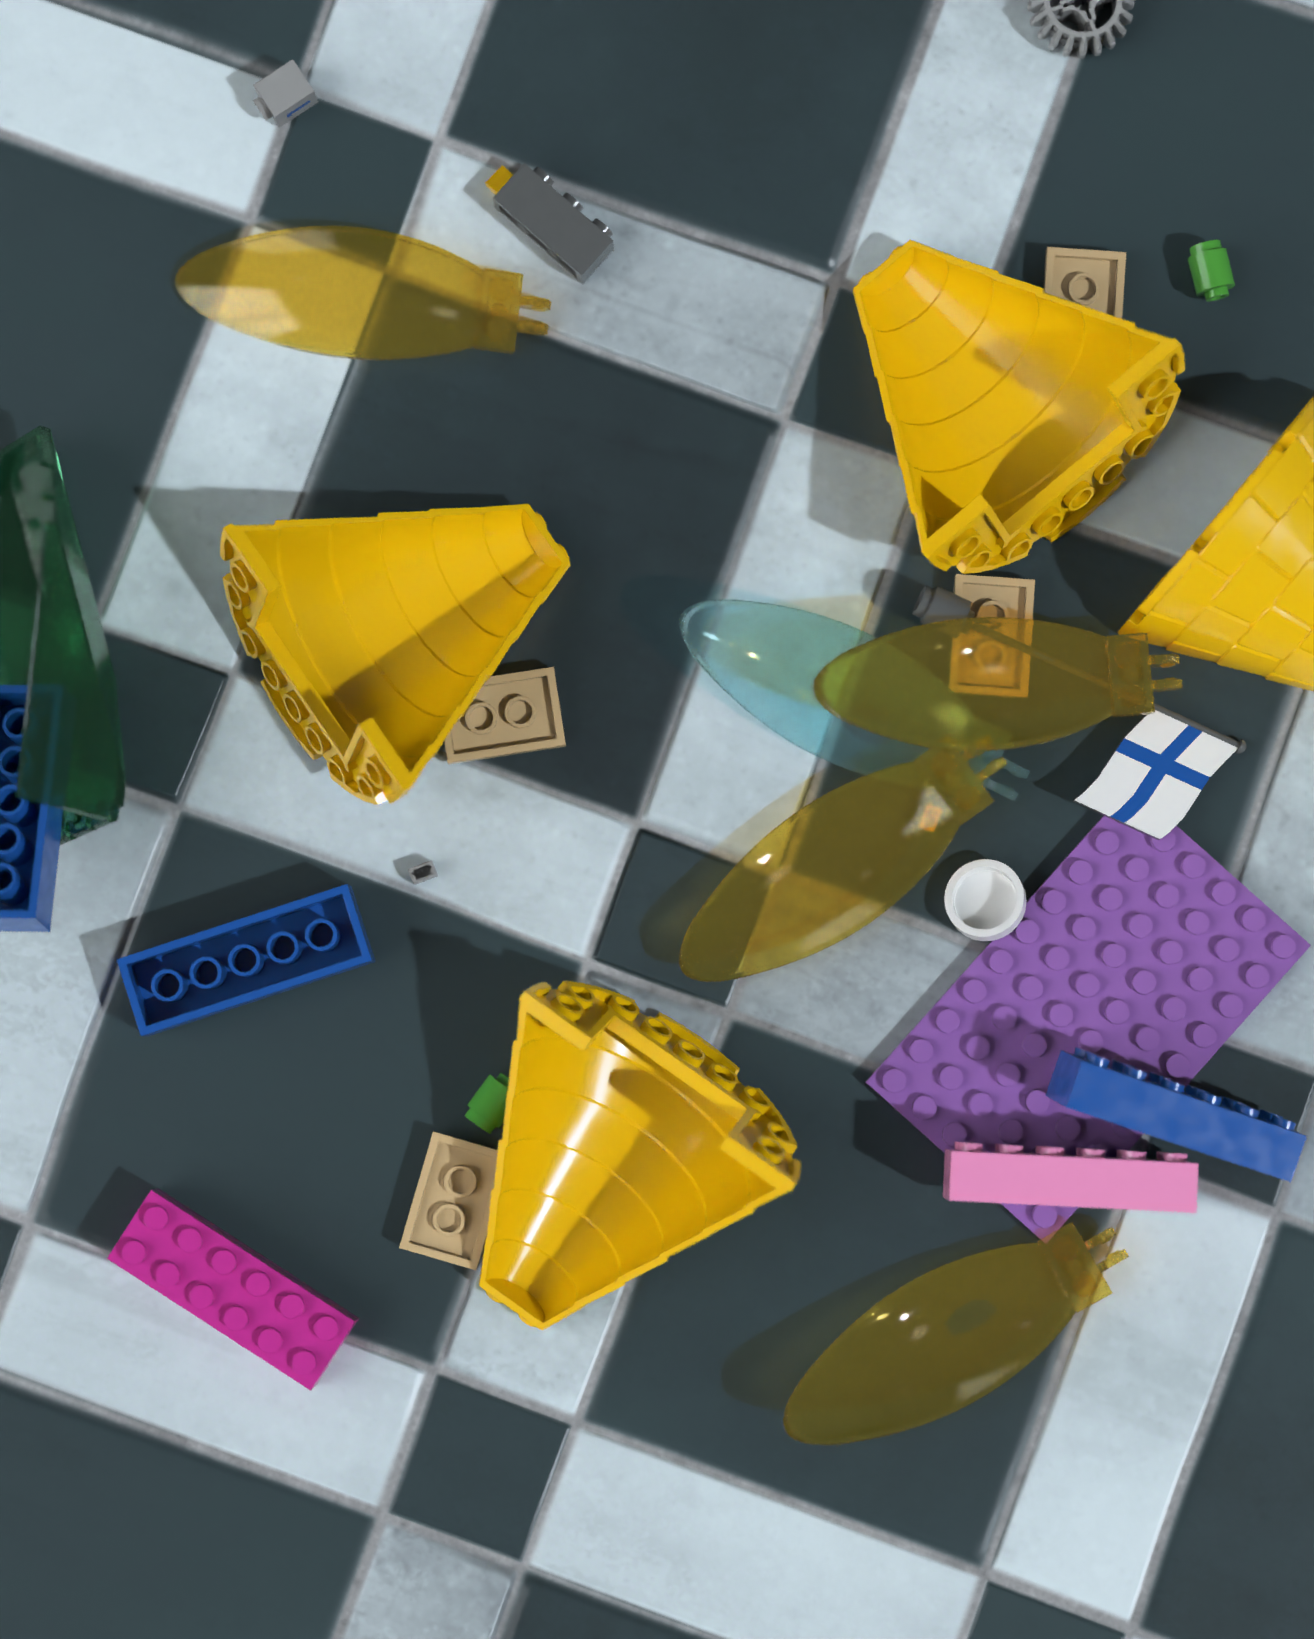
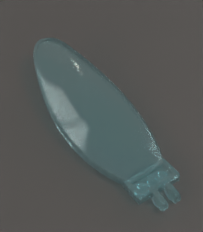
M734 599L698 602L686 608L681 614L679 627L682 638L695 660L709 676L760 722L783 738L817 757L874 778L906 785L940 788V790L973 807L977 806L986 787L1010 800H1016L1019 793L1014 788L991 779L997 765L1008 770L1010 774L1018 778L1026 779L1030 773L1028 769L1002 757L1012 738L1011 735L978 718L975 719L967 707L927 669L895 647L858 628L800 609Z

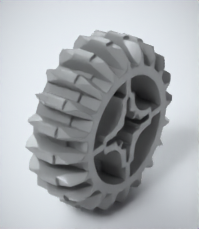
M1031 0L1027 5L1028 11L1036 13L1030 19L1031 26H1043L1037 34L1039 40L1050 36L1052 38L1048 46L1050 50L1056 49L1058 44L1064 46L1063 56L1068 57L1072 48L1077 49L1078 58L1081 60L1085 58L1087 48H1090L1094 56H1099L1102 52V45L1112 49L1116 44L1114 37L1123 38L1127 30L1124 25L1130 24L1133 19V15L1128 10L1133 9L1135 0H1082V4L1084 2L1088 3L1086 11L1080 10V6L1078 8L1074 7L1075 0H1060L1058 6L1052 8L1050 0ZM1111 2L1112 15L1110 20L1102 27L1096 29L1094 24L1096 21L1095 12L1101 10L1104 4ZM1072 22L1078 27L1080 32L1071 30L1061 23Z

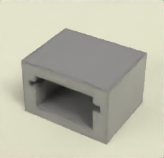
M432 860L408 869L414 885L438 876Z

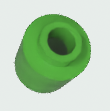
M1220 240L1205 241L1190 247L1191 256L1188 258L1196 296H1205L1207 302L1229 296L1228 290L1235 286L1227 249L1222 248Z
M502 1072L497 1078L489 1074L467 1104L470 1108L464 1116L489 1134L492 1133L495 1127L500 1128L504 1123L509 1077Z

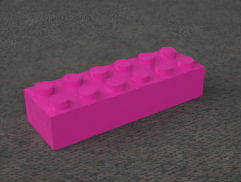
M159 1188L149 1192L107 1257L108 1260L310 1391L317 1385L359 1319L345 1308Z

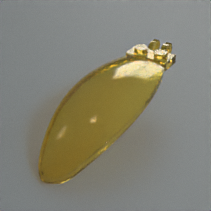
M350 226L298 227L265 232L230 241L201 252L188 260L179 269L175 278L177 291L185 301L202 315L224 326L282 347L316 355L357 360L425 358L455 353L473 347L474 349L513 354L515 352L517 332L546 335L548 334L549 327L541 321L518 320L519 309L537 312L551 309V301L549 299L521 296L523 274L487 268L482 270L468 260L430 243L383 230Z
M977 617L919 625L890 633L849 649L830 661L819 671L813 682V692L817 701L828 712L840 720L865 731L922 747L980 752L1009 750L1050 742L1087 729L1111 716L1123 717L1153 714L1155 712L1153 692L1182 689V680L1176 678L1152 680L1151 667H1174L1180 664L1178 654L1149 655L1147 633L1105 637L1091 631L1053 622L1009 617Z
M946 736L913 762L898 764L860 777L806 805L758 842L713 891L692 920L684 936L679 954L681 971L687 977L702 982L738 979L801 960L861 930L894 906L925 876L953 840L961 825H964L995 802L982 782L1003 769L1007 762L1003 757L996 758L987 764L986 768L976 774L968 762L989 750L993 744L989 737L983 738L961 754L950 737Z
M1070 1222L1038 1240L1037 1243L1005 1246L969 1255L915 1278L866 1311L817 1359L789 1398L783 1417L785 1431L794 1440L806 1444L840 1445L906 1431L940 1419L968 1406L1001 1386L1027 1366L1057 1337L1076 1312L1078 1313L1112 1294L1101 1272L1123 1261L1129 1255L1125 1248L1116 1250L1096 1264L1089 1250L1099 1244L1102 1245L1110 1241L1116 1235L1113 1227L1111 1226L1083 1242L1073 1222Z

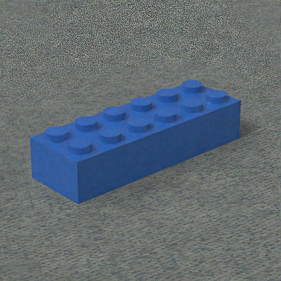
M0 685V931L50 932L75 711V700L62 685Z
M348 884L116 959L140 1035L146 1037L376 962L352 886Z
M1078 1047L1075 1048L1074 1054L1063 1050L1060 1051L1045 1096L1064 1107L1288 1182L1292 1181L1307 1138L1306 1135L1294 1130L1295 1122L1266 1110L1260 1109L1259 1111L1227 1097H1223L1222 1100L1221 1097L1188 1084L1185 1091H1183L1185 1085L1156 1073L1150 1072L1148 1079H1146L1147 1072L1117 1060H1113L1110 1067L1108 1066L1110 1060Z

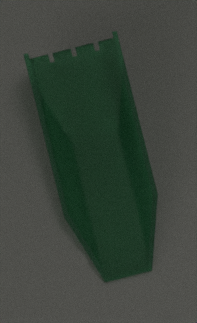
M40 425L0 451V685H28L16 797L64 810L60 845H63L118 820L119 808L124 807L126 780L116 677L51 429Z

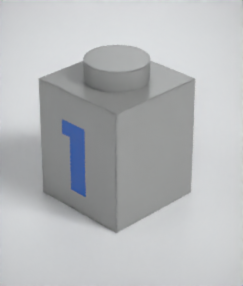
M293 59L253 84L258 98L253 100L264 119L267 121L272 117L279 128L318 103L313 88Z

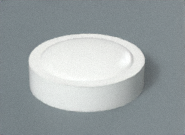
M980 859L963 865L952 875L945 890L944 903L951 922L959 932L974 940L993 941L1010 934L1019 925L1026 910V893L1019 877L1009 866L996 860Z

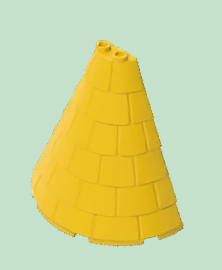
M909 240L904 245L894 249L886 261L874 271L866 273L853 288L863 332L867 339L874 376L879 384L886 421L891 426L910 511L915 516L921 552L934 566L943 571H947L951 566H956L962 574L993 570L1028 556L1033 542L1045 537L1048 541L1053 542L1074 528L1104 503L1125 482L1126 478L1122 472L1131 459L1146 457L1168 423L1181 392V389L1174 381L1176 374L1179 375L1185 371V359L1182 346L1175 338L1172 339L1138 328L1133 322L1045 293L1041 287L1001 275L996 270L954 257L951 254L914 240Z
M1313 396L1267 451L1268 454L1118 630L1117 633L1124 639L1127 637L1131 640L1165 647L1167 651L1265 676V679L1314 691Z
M529 504L442 508L414 512H383L371 517L275 520L274 524L233 525L231 523L223 527L220 541V557L224 561L230 560V572L222 577L230 612L247 656L255 659L259 657L261 661V669L265 678L260 683L270 701L307 754L313 760L321 757L327 760L330 778L355 797L375 805H379L386 800L391 804L408 794L424 767L434 757L455 723L462 718L484 682L490 679L510 646L517 641L538 607L545 602L571 566L565 548L561 544L556 543L547 530L544 518L538 512H534Z
M563 981L557 989H551L547 982H541L523 992L519 998L517 1038L513 1041L503 1134L498 1142L494 1188L491 1190L488 1229L479 1286L486 1291V1294L493 1301L505 1304L516 1312L525 1324L537 1327L539 1330H545L579 1311L585 1305L624 1286L627 1281L667 1262L670 1256L753 1213L757 1207L789 1191L791 1192L800 1177L801 1162L792 1157L797 1148V1143L790 1128L760 1088L745 1087L737 1078L740 1068L719 1050L685 1026L661 1012L655 1017L646 1016L639 1012V1007L634 999L585 983Z

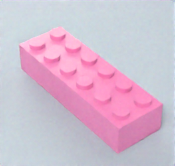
M956 1141L955 1149H945L943 1198L949 1201L1197 1213L1198 1163L1187 1161L1188 1154L1157 1152V1159H1146L1147 1152L1117 1150L1116 1157H1105L1106 1150L1076 1148V1155H1064L1065 1148L1056 1146H1036L1035 1153H1024V1146L1016 1144H995V1151H983V1144Z

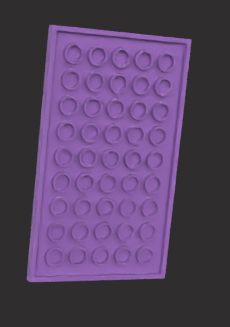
M1103 815L1026 901V910L1019 925L1010 934L991 941L865 1083L944 1154L945 1149H955L956 1141L983 1144V1151H995V1144H1016L1024 1146V1153H1035L1036 1146H1056L1065 1148L1064 1155H1076V1148H1096L1106 1150L1105 1157H1116L1117 1150H1130L1144 1133L1066 1108L1045 1096L1060 1051L1063 1050L1074 1054L1075 1048L1078 1047L1110 1060L1108 1065L1110 1067L1112 1061L1117 1060L1147 1072L1146 1079H1148L1149 1073L1152 1072L1170 1078L1174 1082L1183 1084L1186 1087L1311 945L1177 825L1170 833L1157 840ZM1000 1203L1045 1244L1078 1208Z

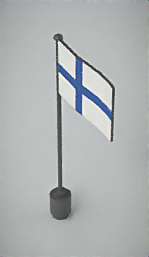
M925 585L915 603L912 614L919 617L921 623L953 638L959 632L966 634L969 628L975 629L1149 709L1150 711L1121 740L1096 780L1073 802L1150 837L1160 840L1170 833L1185 817L1209 778L1234 752L1241 754L1246 750V742L1243 739H1240L1238 742L974 621L975 612L970 610L971 601L939 586H935L933 589Z

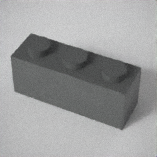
M524 163L493 197L494 207L583 284L614 250L613 240L610 238L613 233L599 219L595 218L593 221H590L582 214L583 206L572 195L566 192L562 196L551 187L554 182L542 169L536 167L532 170Z

